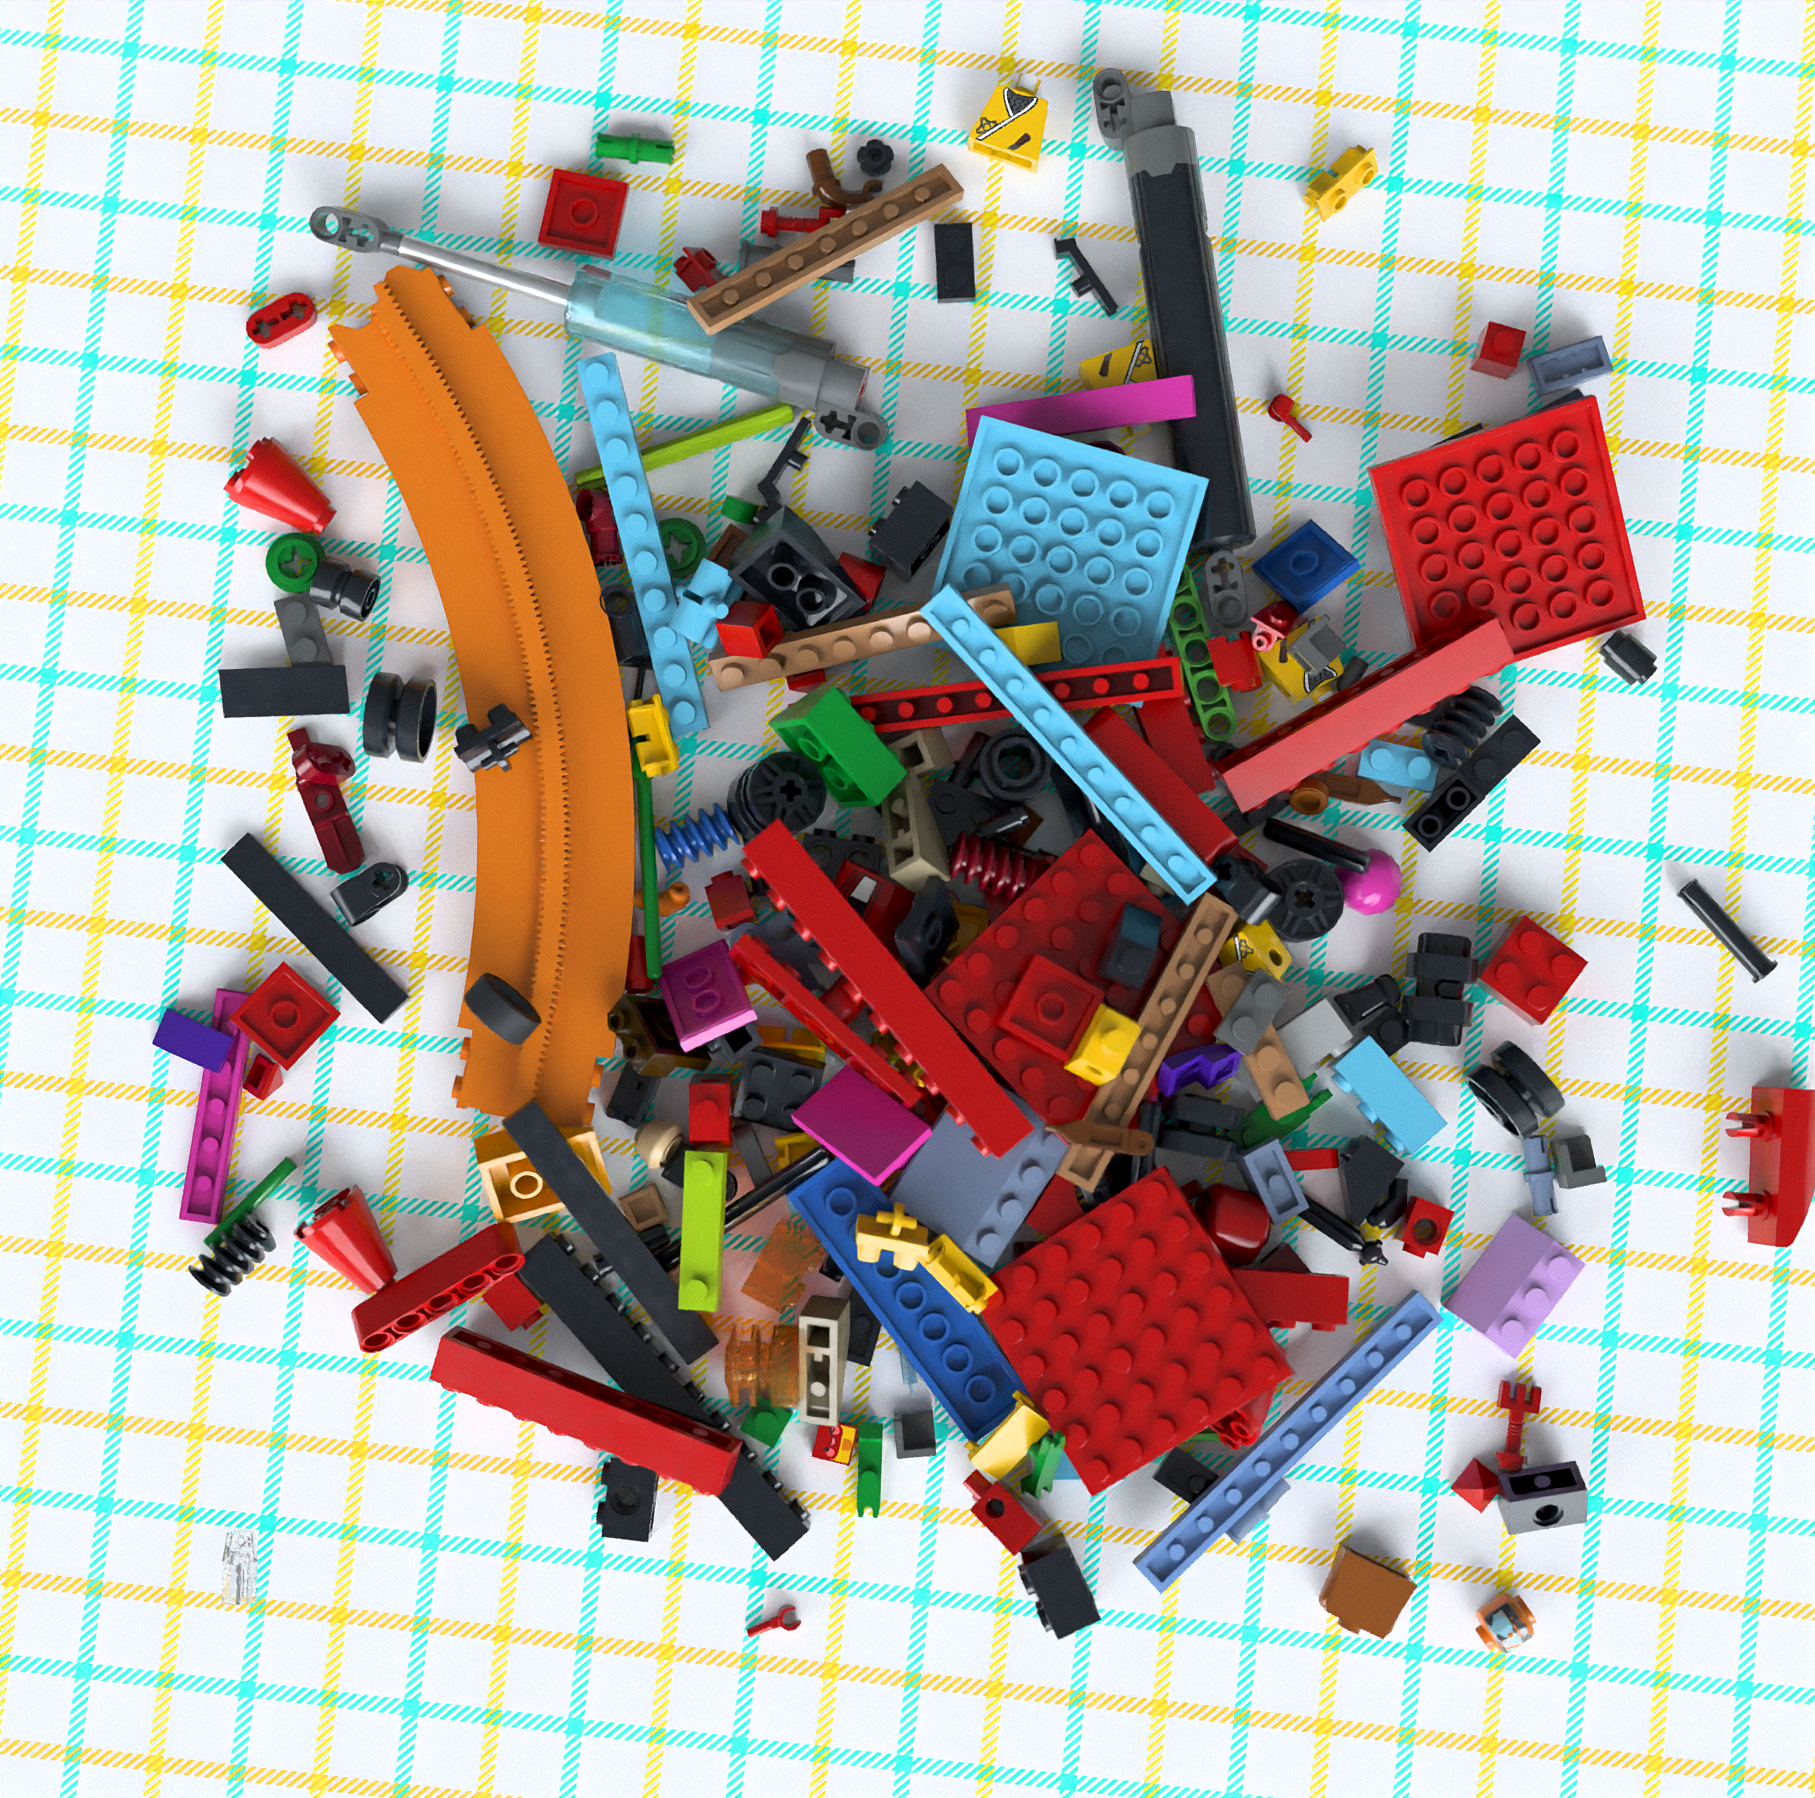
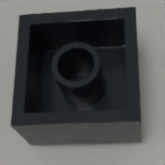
M917 480L911 488L905 485L898 492L892 502L894 509L887 519L881 516L868 532V535L871 537L869 540L870 557L887 568L889 572L905 584H908L947 534L954 515V508Z
M1063 1532L1020 1552L1022 1564L1017 1566L1020 1572L1019 1576L1027 1594L1030 1596L1036 1593L1039 1599L1034 1603L1037 1608V1615L1046 1633L1053 1630L1059 1641L1102 1620L1094 1597Z

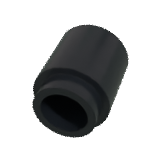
M1618 629L1598 651L1604 657L1602 662L1630 686L1636 681L1643 685L1658 669L1653 664L1657 656L1630 632L1625 634Z

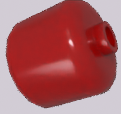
M1222 1183L1210 1184L1200 1194L1194 1211L1226 1262L1237 1266L1251 1264L1258 1257L1263 1246L1267 1244L1271 1233V1225L1269 1224L1270 1214L1262 1200L1253 1192Z

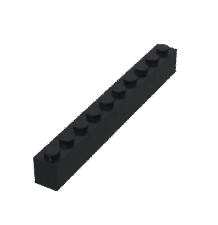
M554 1231L547 1233L524 1254L525 1263L518 1272L625 1393L734 1436L729 1431L733 1426L728 1418L719 1409L713 1412L703 1400L707 1396L700 1386L692 1379L688 1383L677 1372L681 1367L676 1359L667 1350L661 1353L651 1342L655 1338L652 1332L640 1320L636 1324L625 1313L629 1309L625 1301L615 1291L609 1294L599 1283L603 1280L600 1273L589 1262H586L584 1265L573 1254L577 1250L576 1246L564 1233L561 1232L559 1235ZM743 1438L730 1483L717 1498L771 1560L775 1562L810 1531L811 1523L808 1518L811 1514L799 1499L795 1498L791 1501L781 1490L785 1486L783 1481L771 1468L765 1472L755 1460L759 1457L758 1453Z

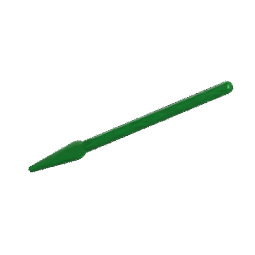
M646 735L633 738L632 773L636 779L647 975L651 980L656 981L661 978L663 971L651 781L653 777L647 778L646 771H641L635 744L647 741Z

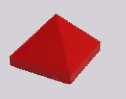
M820 668L789 675L786 677L789 690L808 694L826 681L824 669Z
M258 1053L243 1088L257 1099L264 1101L283 1085V1079L279 1064L266 1055Z
M1473 1457L1451 1485L1450 1489L1482 1514L1498 1493V1476Z

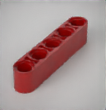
M1108 705L1102 706L1082 726L1209 867L1217 856L1226 855L1239 842L1236 835L1111 707Z
M499 1222L488 1226L353 1308L351 1319L360 1350L365 1353L381 1352L518 1271L524 1265L525 1257L514 1225L508 1222Z

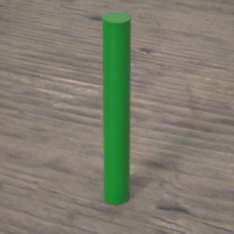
M286 1156L203 1242L208 1247L212 1242L221 1245L224 1241L220 1234L223 1231L232 1234L235 1231L232 1222L237 1220L243 1223L246 1220L243 1211L247 1209L253 1212L298 1167L296 1163Z

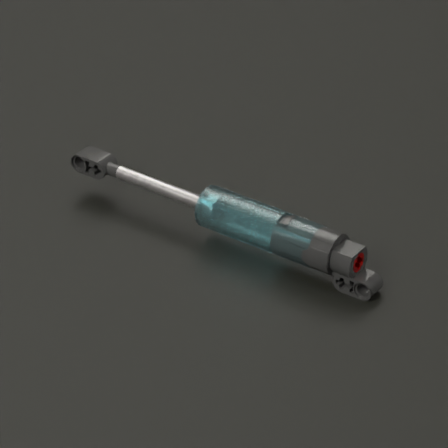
M322 206L311 214L309 221L311 232L317 239L359 253H377L382 251L565 308L563 327L568 336L705 379L712 380L714 378L731 387L815 412V429L820 436L857 449L871 451L881 446L889 436V426L884 417L859 408L867 385L870 367L835 357L836 341L752 315H748L717 333L708 336L687 308V299L691 298V296L588 264L578 270L575 280L570 286L390 230L383 220L345 207ZM331 213L338 220V229L334 234L330 233L326 227V219ZM354 229H368V232L374 235V239L369 241V238L366 236L352 233ZM836 411L838 412L837 419L849 423L853 420V416L857 417V420L852 428L838 425L832 430L830 429V422L825 420V416ZM864 422H873L878 426L880 435L877 441L868 442L862 437L861 426ZM851 428V436H848L847 432Z

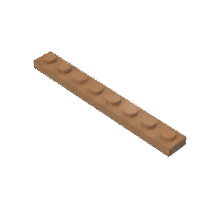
M941 163L687 299V308L707 335L711 336L961 201L964 189L945 165Z
M1009 581L960 592L991 628L1019 622L1018 610ZM927 600L785 634L765 659L727 655L725 649L710 652L708 662L719 691L723 692L943 640L944 638L919 612L930 601Z
M1207 892L1202 893L1135 1020L1141 1025V1029L1119 1073L1114 1079L1100 1086L1083 1118L1084 1121L1127 1128L1238 917L1232 906ZM1070 1143L1055 1173L1088 1192H1093L1113 1151Z

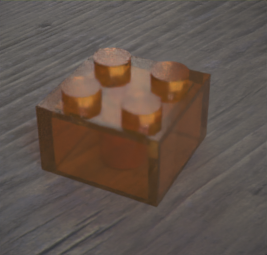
M782 1216L740 1292L780 1314H783L787 1306L795 1309L807 1286L801 1282L806 1271L811 1274L815 1272L826 1250L819 1247L821 1242L813 1232Z

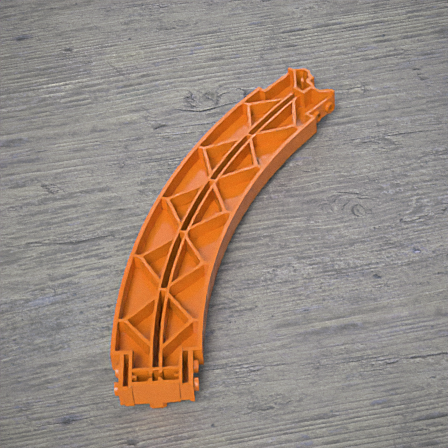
M397 265L386 272L383 282H378L372 286L378 301L370 309L372 313L371 322L358 330L336 323L327 328L333 339L327 345L340 364L347 361L354 371L348 377L361 396L368 393L355 401L354 405L392 473L428 558L441 597L457 657L469 724L473 723L480 732L491 726L492 724L487 714L489 710L502 703L511 712L517 714L533 736V738L518 746L519 752L508 758L513 767L505 773L499 764L487 771L482 767L474 772L477 813L476 895L464 995L482 974H493L504 980L527 999L540 1015L542 1022L523 1044L519 1046L511 1044L491 1031L473 1014L465 1003L463 995L457 1027L473 1031L471 1038L464 1037L460 1060H465L466 1063L463 1076L456 1075L451 1098L457 1099L456 1108L480 1109L479 1112L505 1118L532 1098H535L557 1127L591 1126L595 1103L589 1102L592 1087L599 1088L604 1066L597 1064L598 1056L614 1059L618 1038L615 1032L610 1031L608 1028L607 1013L625 994L635 897L636 824L631 747L620 672L608 616L600 606L601 588L577 511L546 435L514 371L485 323L471 330L476 325L464 306L457 309L450 297L455 293L443 274L436 277L430 266L420 271ZM602 596V606H603L604 609L606 610L605 604H604V600H603V596Z

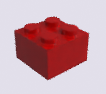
M1526 915L1519 916L1512 920L1479 965L1476 985L1531 1026L1543 1025L1589 962Z

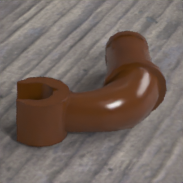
M819 148L807 153L806 160L814 184L811 188L812 193L818 196L826 205L852 211L876 199L871 195L872 193L882 192L883 181L878 179L867 181L862 190L848 191L841 188L840 180L835 178L827 149Z

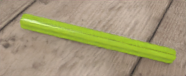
M780 402L640 450L645 472L792 423L795 420L792 407L789 404ZM602 464L575 473V480L579 491L583 488L600 489L607 486Z

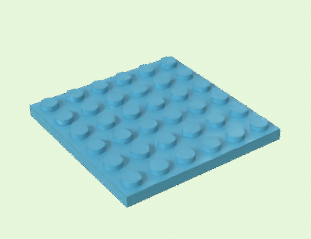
M981 415L930 600L949 583L960 593L1009 581L1018 610L1019 622L993 627L992 629L1058 621L1062 660L1027 665V668L1032 673L1157 658L1209 479ZM945 639L925 644L956 653ZM1144 701L1126 704L1141 708Z

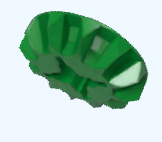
M668 518L659 522L665 550L671 547V534L674 535L675 540L677 539L680 545H691L681 551L682 557L680 559L682 563H678L672 554H667L672 577L675 579H685L688 575L697 571L702 559L706 557L705 538L700 529L686 519Z
M292 532L279 537L270 546L265 561L266 571L270 580L278 588L285 592L300 594L310 590L314 575L320 563L327 556L323 546L314 537L301 532ZM296 550L303 560L311 562L301 567L299 576L296 575V571L293 568L282 566L294 561Z

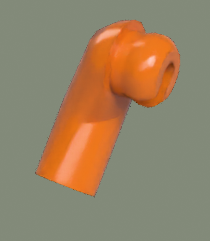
M675 882L671 884V888L658 895L659 916L668 917L687 906L691 896L689 887L686 884ZM639 888L634 897V906L643 909L642 889Z

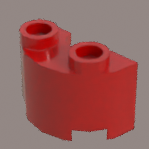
M1241 631L1239 633L1240 640L1229 642V639L1225 638L1224 635L1206 641L1220 686H1229L1233 689V692L1240 691L1241 693H1247L1263 687L1261 679L1264 677V672L1257 650L1253 648L1251 643V631Z

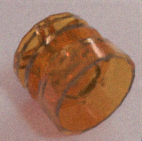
M743 1323L732 1324L731 1335L725 1350L724 1370L730 1407H741L743 1389H749L750 1407H757L761 1389H769L772 1408H798L799 1324H774L770 1341H762L759 1323L752 1324L750 1341H745Z

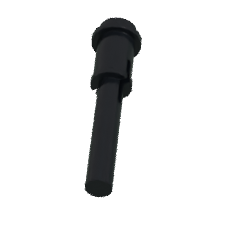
M1009 802L1007 809L984 822L978 823L980 828L966 835V839L974 834L979 837L980 845L986 840L995 842L1018 828L1026 829L1024 825L1031 821L1020 802L1013 805ZM954 843L946 847L948 862Z

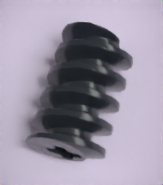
M1471 685L1469 689L1456 695V697H1453L1448 702L1447 708L1441 711L1439 718L1431 724L1430 731H1427L1422 736L1421 744L1423 750L1437 764L1451 770H1458L1457 760L1466 761L1469 758L1467 749L1474 750L1478 746L1476 738L1482 739L1487 734L1485 727L1493 726L1495 724L1494 716H1499L1504 712L1502 703L1487 690Z
M247 1209L243 1211L248 1221L246 1225L237 1220L232 1222L237 1233L235 1236L225 1231L220 1234L226 1244L224 1247L214 1242L209 1245L214 1254L213 1258L202 1253L198 1256L203 1266L202 1269L191 1264L188 1266L192 1277L199 1284L221 1297H227L232 1292L231 1285L238 1286L243 1281L241 1273L249 1275L254 1270L253 1262L261 1263L265 1259L264 1251L272 1252L277 1247L276 1241L265 1223Z

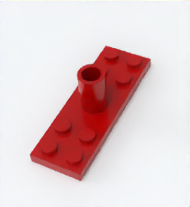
M744 933L726 954L848 1066L906 1109L913 1107L922 1096L916 1089L919 1086L918 1082L903 1069L897 1072L887 1063L889 1056L883 1049L873 1042L868 1046L848 1027L867 1004L863 999L858 1004L852 999L842 986L847 981L842 974L818 1000L798 982L801 976L793 967L786 962L780 965L769 955L772 950L761 938L756 935L750 938Z

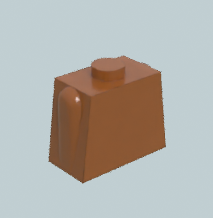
M1339 1543L1332 1568L1318 1596V1602L1326 1612L1338 1617L1337 1624L1346 1630L1359 1635L1362 1629L1384 1640L1385 1636L1392 1632L1401 1611L1418 1585L1410 1577Z

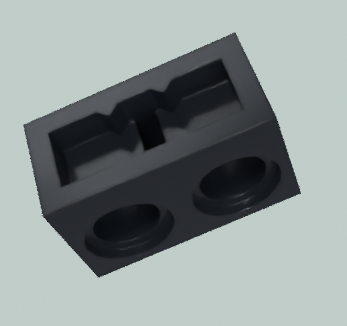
M814 828L813 834L804 833L802 847L809 856L817 847H826L831 850V862L827 866L819 868L832 884L844 859L849 860L853 854L858 852L867 854L871 859L869 868L879 871L882 845L874 844L875 837L852 834L851 840L836 838V831Z

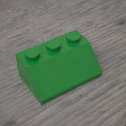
M834 685L815 688L768 722L770 727L793 753L806 757L817 767L824 779L826 792L841 809L878 806L908 773L899 763L900 758L897 753L880 741L875 735L876 730L867 719L858 715L850 705L851 700L848 695Z

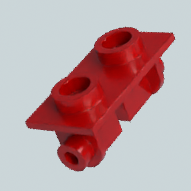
M683 247L682 250L688 257L686 258L683 255L673 264L677 269L675 274L692 293H697L703 285L709 288L730 277L728 275L724 276L717 269V260L703 247Z
M1274 600L1250 618L1251 621L1258 624L1251 637L1253 648L1258 652H1268L1273 648L1278 639H1285L1305 624L1309 618L1302 614L1299 615L1284 600Z

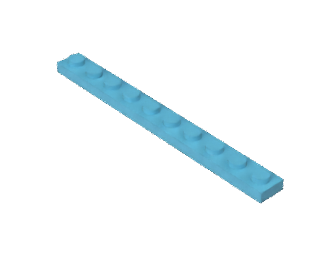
M609 352L576 361L661 699L668 711V726L671 737L711 728L689 640L687 637L668 628L679 606V601L675 595V585L616 354Z
M951 583L945 586L919 611L1187 905L1218 880V876Z

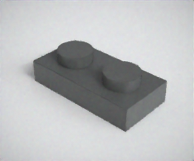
M310 591L273 601L291 666L334 665L317 604L310 601Z
M1260 967L1255 968L1213 1032V1035L1242 1055L1249 1056L1292 990Z

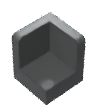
M1324 614L1286 650L1312 679L1346 649V644L1327 625L1331 620L1327 614Z
M1588 1135L1550 1142L1559 1188L1574 1189L1607 1182L1604 1166H1599L1595 1163L1591 1139Z
M933 1410L894 1413L897 1459L936 1456Z

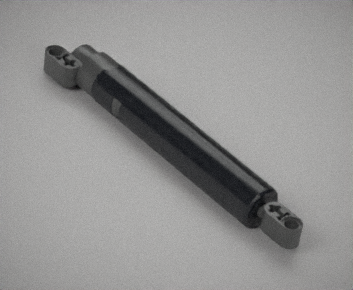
M1106 68L1101 70L1093 80L1098 127L1105 144L1114 151H1123L1135 234L1137 235L1138 243L1141 245L1138 253L1157 378L1159 380L1191 375L1194 380L1197 416L1164 421L1171 469L1209 479L1188 553L1192 555H1210L1206 563L1205 572L1213 616L1221 626L1227 629H1235L1241 627L1246 622L1249 616V606L1243 569L1233 550L1252 544L1257 535L1211 238L1206 235L1208 231V218L1195 133L1190 127L1178 126L1171 91L1148 92L1132 98L1124 74L1115 68ZM1117 85L1121 87L1120 92L1116 96H1103L1105 89L1109 86ZM1112 114H1118L1122 125L1120 127L1121 132L1113 133L1115 125ZM1222 563H1227L1230 569H1234L1228 572L1229 584L1232 589L1224 590V584L1220 575L1215 573L1221 570ZM1228 600H1235L1241 605L1239 614L1233 618H1224L1220 615L1222 604Z

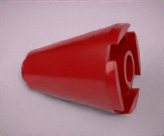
M357 1184L351 1190L349 1187L342 1190L313 1211L315 1215L312 1219L314 1221L309 1226L303 1220L293 1231L294 1236L302 1244L366 1295L373 1292L377 1294L396 1282L394 1276L398 1272V1268L367 1200Z

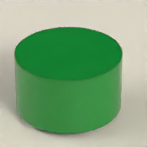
M727 494L720 513L733 521L752 525L751 523L757 514L759 505Z

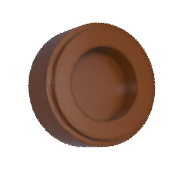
M1302 779L1301 784L1290 791L1289 804L1291 808L1303 815L1322 813L1328 806L1329 790L1327 786L1316 779Z

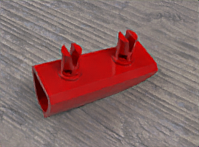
M1752 1086L1751 1114L1729 1112L1725 1118L1742 1123L1741 1127L1725 1129L1729 1137H1750L1749 1193L1726 1191L1722 1198L1737 1201L1739 1205L1723 1207L1722 1211L1728 1217L1748 1216L1747 1243L1787 1248L1794 1243L1804 1224L1815 1191V1090Z

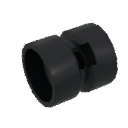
M327 556L320 563L314 575L310 588V601L330 610L339 606L340 613L363 622L374 608L380 591L381 577L364 569H355L352 572L349 563Z

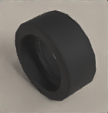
M482 974L464 995L465 1003L473 1014L491 1031L511 1044L517 1046L523 1044L542 1022L540 1015L527 999L504 980L493 974Z

